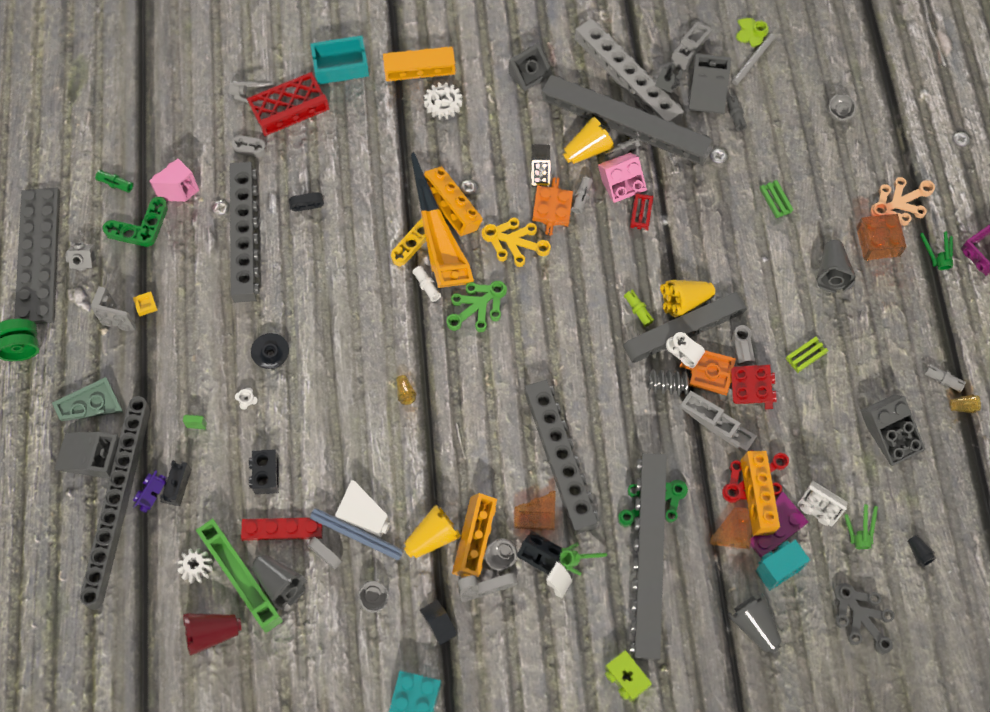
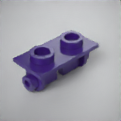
M154 471L153 474L148 473L143 481V484H145L142 492L138 490L132 500L135 502L133 507L135 508L139 505L141 506L139 510L145 513L151 510L157 499L151 495V492L153 491L159 495L166 484L165 480L167 478L165 476H155L157 471Z

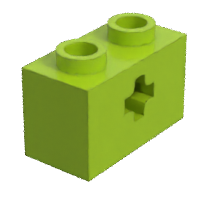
M626 650L605 666V676L611 683L615 682L620 688L618 692L624 700L634 701L652 685L651 681ZM629 674L631 676L630 682L622 680L624 675Z

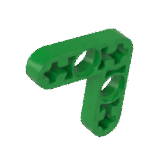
M155 197L150 201L141 226L109 220L103 225L104 234L107 238L144 247L152 246L157 239L168 211L166 200L162 197ZM152 218L158 219L155 225H149L148 221ZM115 227L116 230L109 232V229ZM133 230L134 234L131 237L124 236L125 232ZM149 233L150 238H146V240H144L143 237H147Z

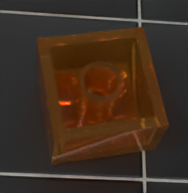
M898 214L861 217L856 229L864 261L901 257L907 246Z

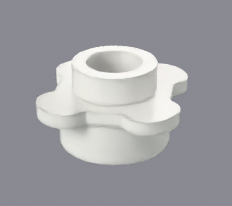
M251 388L243 389L235 395V399L239 401V406L243 410L247 409L251 404L255 405L258 401L257 397H254Z

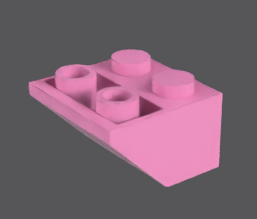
M630 152L598 164L602 182L614 203L634 196L635 193L639 194L647 191L639 157Z
M179 159L169 163L160 173H156L149 180L156 196L162 197L166 201H187L199 191L193 173Z

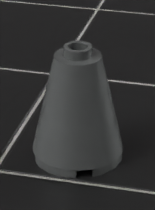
M831 240L824 246L817 275L818 286L820 289L831 293H837L839 289L846 291L853 287L856 276L843 243Z
M268 555L258 556L253 561L252 570L276 609L283 610L285 609L284 605L288 604L291 606L302 596L306 589L303 586L304 582L307 583L303 575Z
M759 593L760 598L755 599L753 596L734 608L736 613L732 615L729 612L728 617L764 652L769 651L771 654L781 648L779 644L782 642L766 598L763 593Z

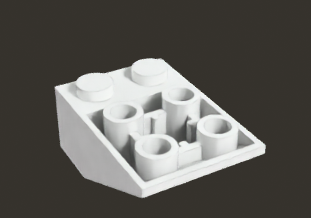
M812 481L797 506L804 513L812 514L818 518V521L823 525L832 527L847 509L848 502Z

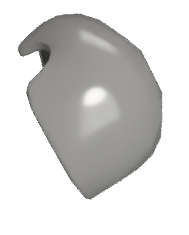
M848 94L834 95L828 105L829 114L837 121L850 120L855 115V100Z
M501 538L490 543L484 555L486 563L492 569L503 571L514 565L518 552L516 546L510 540Z
M367 581L360 587L358 602L362 609L369 613L380 612L388 605L389 593L384 584L378 581Z

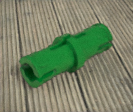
M98 170L95 179L97 181L108 184L113 189L118 188L127 193H130L133 189V182L124 180L119 175H112L103 170Z

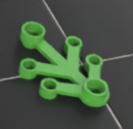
M494 281L490 285L468 283L466 285V293L468 295H474L476 292L486 294L482 297L464 296L459 293L453 294L451 302L454 306H460L462 303L472 305L459 315H449L447 317V327L453 331L460 329L462 322L479 310L475 328L478 332H484L487 328L485 322L487 303L493 299L490 319L492 321L500 320V300L507 293L506 285L501 281ZM469 287L475 288L472 291L468 290ZM495 289H500L501 291H500V292H495L494 290H495ZM459 298L460 301L456 302L454 299ZM493 313L499 314L497 317L492 316ZM452 322L458 323L456 326L451 325ZM483 324L484 327L479 328L478 325Z

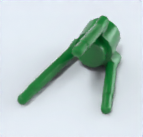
M944 231L945 252L938 253L936 258L924 233H921L920 236L932 259L933 266H937L938 270L953 268V236L949 237L948 244V233Z

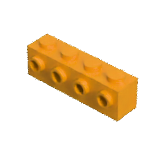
M453 47L426 48L423 50H407L405 52L383 54L386 81L456 74Z
M440 166L425 171L424 176L440 211L460 237L477 231L483 218L445 169Z
M481 493L470 497L452 574L463 578L472 575L479 577L482 571V561L487 548L488 536L492 528V519L496 512V498Z

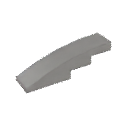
M692 391L688 393L680 405L695 420L744 453L750 450L757 439V435L741 427L740 422L724 414L722 408Z

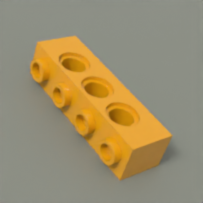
M747 451L740 461L753 536L773 535L780 528L767 451Z

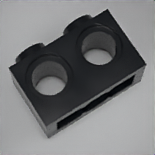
M276 449L252 451V458H249V469H252V476L249 477V488H252L255 495L279 493V455ZM268 460L266 465H259L260 461ZM264 478L268 479V482L266 484H259L260 480Z
M531 531L523 541L516 557L549 575L557 562L561 564L560 554L562 553V547Z

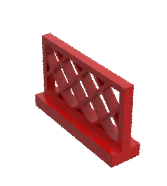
M312 72L246 98L264 137L330 110L328 100ZM311 79L310 87L302 85L304 81ZM295 87L294 94L286 92L287 88ZM300 89L308 91L305 97L297 95ZM311 92L319 94L316 98H309ZM275 93L280 94L278 100L271 99L270 96ZM283 96L291 97L289 103L281 102ZM295 99L303 101L299 105H293ZM261 100L263 104L259 107L255 106L253 102ZM267 102L275 104L273 110L265 108ZM279 106L287 107L286 110L277 112ZM263 112L270 114L269 117L261 120L260 117Z

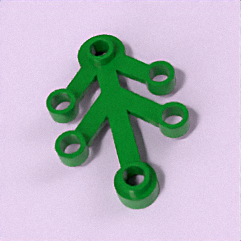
M674 480L671 483L666 482L665 501L671 499L669 510L665 513V520L670 523L677 519L678 514L676 511L679 500L683 499L688 492L687 485L681 480ZM636 484L630 485L627 490L630 497H639V490H637L636 494L630 491L631 488H636ZM675 487H680L681 492H676ZM635 508L631 511L627 509L622 510L618 515V523L623 527L630 526L634 518L639 516V510H635ZM668 513H673L675 518L670 519ZM628 514L630 520H624L623 515Z

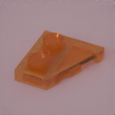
M551 491L543 497H537L529 503L516 506L514 529L554 530L556 491Z
M734 507L712 536L711 544L750 549L753 532L749 509Z

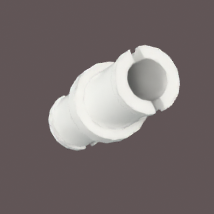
M423 266L416 267L413 270V274L419 281L420 288L425 290L432 302L437 301L441 297V293L435 287L434 280L427 275Z

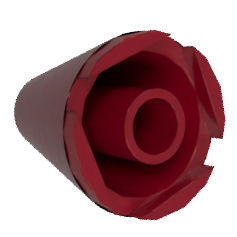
M183 614L185 636L190 656L238 636V631L242 630L240 618L236 619L235 615Z

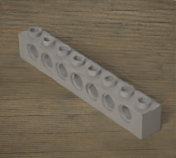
M591 18L575 29V40L646 113L655 114L663 120L673 121L676 124L682 121L684 112L682 107L676 104L667 92L655 86L656 81L648 76L645 69H641L636 64L634 58L630 57L623 47L618 45L612 36L602 29L599 23H596Z

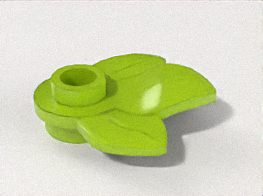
M752 18L740 19L738 24L742 30L737 33L736 39L740 42H749L752 47L758 46L763 42V37L768 34V25L764 21L756 22Z

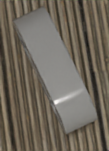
M236 136L232 140L233 149L238 154L261 157L266 153L265 143L261 139Z
M313 537L307 544L315 554L334 570L342 563L317 538Z

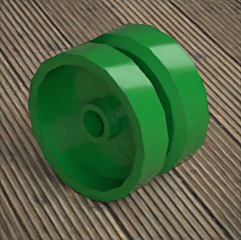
M9 319L0 322L1 360L11 362L23 361L35 357L39 353L37 325L33 321L28 319Z

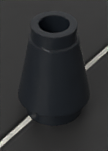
M918 535L911 537L907 541L917 563L921 564L922 567L929 565L936 559L935 552Z

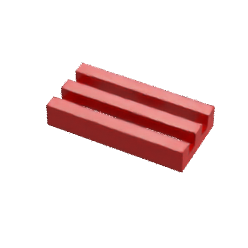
M635 193L630 228L638 227L637 229L639 230L644 228L648 231L653 196ZM638 198H640L642 201L639 221L635 222ZM647 199L649 204L645 224L642 223L645 200Z

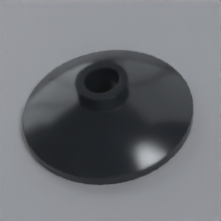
M267 333L259 336L251 347L253 361L264 369H274L281 366L289 356L287 341L276 333ZM269 352H274L272 356H268Z

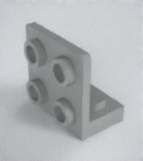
M99 286L90 307L100 323L105 326H118L119 329L129 331V329L135 331L136 325L129 313L117 310L115 302L107 289Z

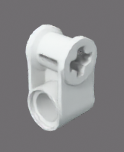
M683 332L676 333L666 342L667 350L690 368H694L705 353L701 345L694 342Z

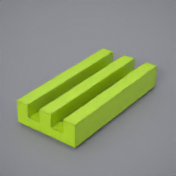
M816 336L789 354L786 360L799 373L824 356L829 350L823 347V343L819 342ZM815 344V346L811 348L809 351H807L794 361L792 360L794 357H796L797 355L808 349L810 346ZM818 349L820 350L818 354L804 362L799 367L796 365L803 359L817 351Z

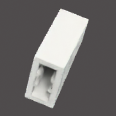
M351 480L335 517L381 539L383 533L386 534L390 527L388 515L355 481Z

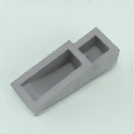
M697 21L673 52L670 62L686 70L712 32V28Z

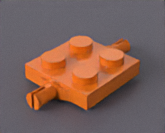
M556 177L552 178L551 187L537 185L532 221L546 224L545 234L548 235L549 233V236L553 235V226L569 225L573 191L559 188L560 179L557 178L556 180Z
M705 350V353L694 368H690L682 362L680 368L691 370L689 386L727 396L729 386L732 383L731 369L735 365L736 358Z

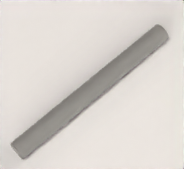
M773 33L767 36L732 80L734 85L737 86L775 39Z

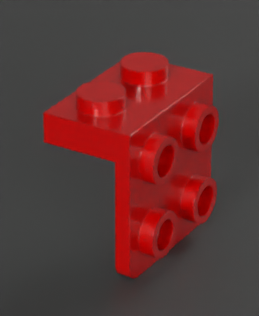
M770 365L733 367L731 369L733 402L735 404L765 403V409H773V402H777L776 391H772V384H775V372L771 373Z

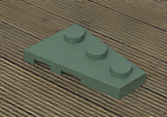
M107 377L52 402L61 421L123 412Z

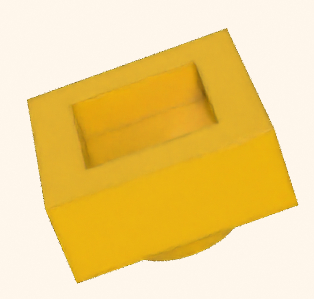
M151 291L133 297L139 316L158 310Z

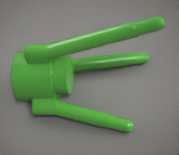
M864 505L863 531H857V535H854L848 514L844 515L851 544H855L856 549L872 548L877 506H874L870 531H868V505Z
M575 543L567 548H562L560 562L567 571L580 576L582 573L573 568V566L578 565L580 559L606 557L607 553L579 554L573 550L579 546V543Z

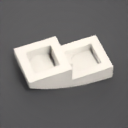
M558 562L546 579L547 585L553 588L555 595L563 598L572 583L571 576Z

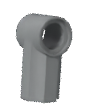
M745 325L738 326L731 337L737 363L741 366L755 363L750 338L751 330ZM737 334L744 335L745 339H740Z

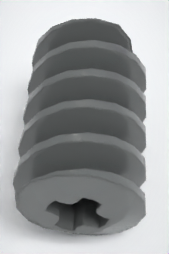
M652 369L648 379V393L653 388L654 393L657 394L660 388L662 394H665L666 390L669 389L670 395L673 394L674 390L677 391L678 396H680L682 390L685 392V396L688 395L689 378L686 372H683L680 377L678 371H675L672 376L671 371L668 370L666 375H664L663 370H660L657 375L656 370Z

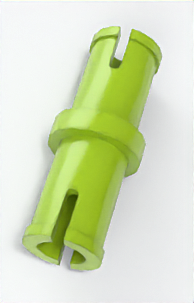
M634 290L628 291L624 298L632 307L633 314L639 317L644 327L649 326L654 322V318L645 308L646 304L641 302Z

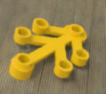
M511 218L508 222L499 226L488 224L481 232L482 238L492 243L497 252V259L502 262L507 260L508 252L502 248L499 240L506 242L514 256V264L518 267H522L525 264V256L520 253L517 246L534 250L539 256H547L550 253L551 245L548 241L540 240L534 243L520 238L527 234L530 236L536 234L537 226L534 223H529L526 227L517 230L519 228V220ZM515 222L517 225L512 226L511 223ZM508 229L517 230L510 234L502 233ZM503 253L505 256L500 257L499 254ZM517 259H522L523 261H522V262H517L516 260H517Z

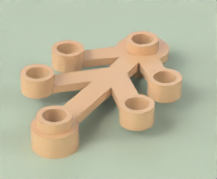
M898 177L894 182L895 191L892 202L887 204L886 200L891 192V187L887 184L882 185L879 189V201L870 210L872 217L877 220H884L888 217L898 220L903 226L908 225L911 221V216L908 213L900 214L891 211L897 208L914 213L917 218H923L927 212L924 206L911 205L908 202L920 196L928 197L932 195L935 190L934 183L925 180L917 190L901 197L907 182L903 177Z

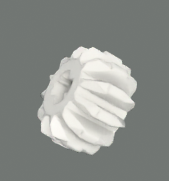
M197 548L194 553L192 549H189V555L183 553L181 556L184 560L178 561V565L181 566L178 572L182 574L183 580L189 578V582L194 583L195 579H197L201 583V577L208 578L209 575L206 572L213 570L210 566L213 561L211 558H208L209 554L206 551L202 553L201 549ZM197 562L199 566H195V569H193L192 565H196L195 563Z

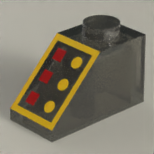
M532 144V187H537V185L550 187V145Z

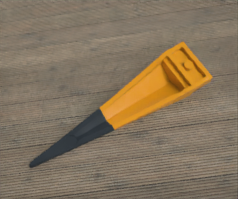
M412 152L411 159L432 272L435 274L438 288L466 285L474 282L470 265L453 237L433 197L416 154Z

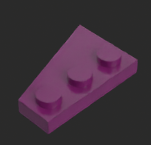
M783 491L776 500L780 528L773 535L753 536L749 542V545L760 558L773 551L809 523Z

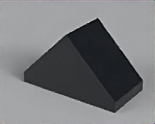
M438 600L420 609L422 616L440 646L458 635L447 612Z

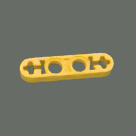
M422 218L392 250L391 260L394 265H405L426 242L425 234L418 233V229L424 227ZM409 240H414L416 245L408 247L406 243ZM396 255H403V258L396 259Z

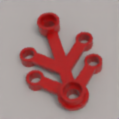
M777 453L773 457L772 463L769 464L770 473L776 469L783 470L787 467L789 458L786 454ZM738 460L731 463L730 483L726 484L722 489L723 498L730 503H735L740 499L747 500L746 492L743 491L745 490L744 480L738 484L739 472L742 470L741 462ZM776 460H781L783 465H778ZM734 464H737L739 466L738 470H735L733 468ZM774 482L772 483L773 486H776L779 489L778 492L774 491V495L777 496L782 491L781 484ZM728 491H734L735 496H730Z

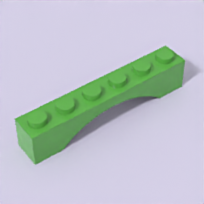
M214 519L196 529L263 631L267 633L282 623L283 620Z

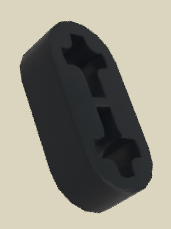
M319 192L296 195L289 198L290 210L295 212L316 209L324 205L323 195Z

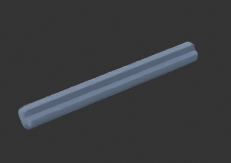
M314 508L310 515L312 520L396 560H400L403 554L401 548L317 508Z

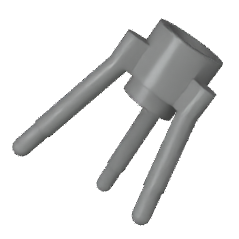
M231 81L229 93L234 95L235 100L248 103L247 99L242 97V95L246 94L247 87H274L275 84ZM253 102V104H254L255 106H259V107L262 106V105H260V104H258V103H256V102Z

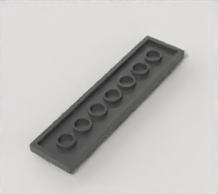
M58 187L21 190L14 319H28L35 324L54 323L60 204V190Z

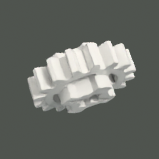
M438 83V87L432 85V90H426L427 95H424V107L427 108V113L432 112V117L438 115L439 119L442 116L448 119V115L454 117L455 112H460L462 94H459V89L454 90V85L448 87V83H445L444 86Z

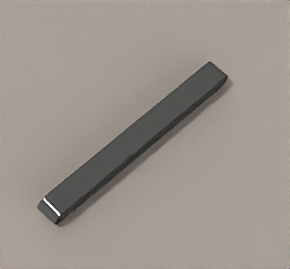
M141 396L133 397L128 404L80 593L81 602L91 610L99 609L105 599L150 416V406ZM139 405H143L142 409L136 410ZM139 423L136 428L131 429L133 424ZM134 441L131 447H127L129 442ZM125 460H130L127 465L122 466ZM125 478L124 483L117 485L120 479ZM120 497V501L113 504V500ZM116 516L112 523H108L110 517ZM111 535L110 540L106 543H103V539L106 536ZM106 555L105 560L98 563L99 557ZM101 574L100 580L93 583L94 577ZM96 594L95 600L88 603L89 597Z

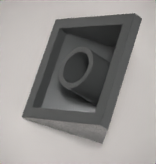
M538 42L509 59V75L523 91L528 90L553 74Z

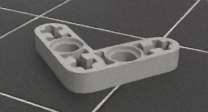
M509 573L477 583L475 576H467L458 580L457 584L461 601L465 602L516 586L518 581L515 573Z

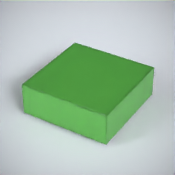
M183 416V423L186 428L206 429L207 422L203 416Z

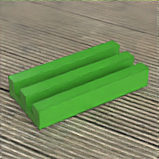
M777 180L773 181V183H767L766 186H760V191L775 218L793 212V207ZM768 189H769V191L771 192V194H772V196H773V198H774V201H775V203L778 205V207L780 208L781 212L778 211L776 205L774 204L772 198L770 197V195H769V193H768V191H767Z

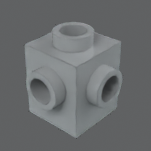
M82 242L74 243L66 251L65 255L66 262H69V268L78 271L93 268L97 263L95 245H84Z

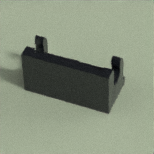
M172 460L170 473L163 494L160 496L161 503L181 506L192 470L188 463L182 462L177 464Z

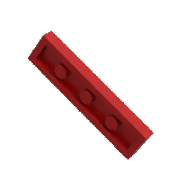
M311 518L242 519V541L312 539L313 537L323 539V525Z

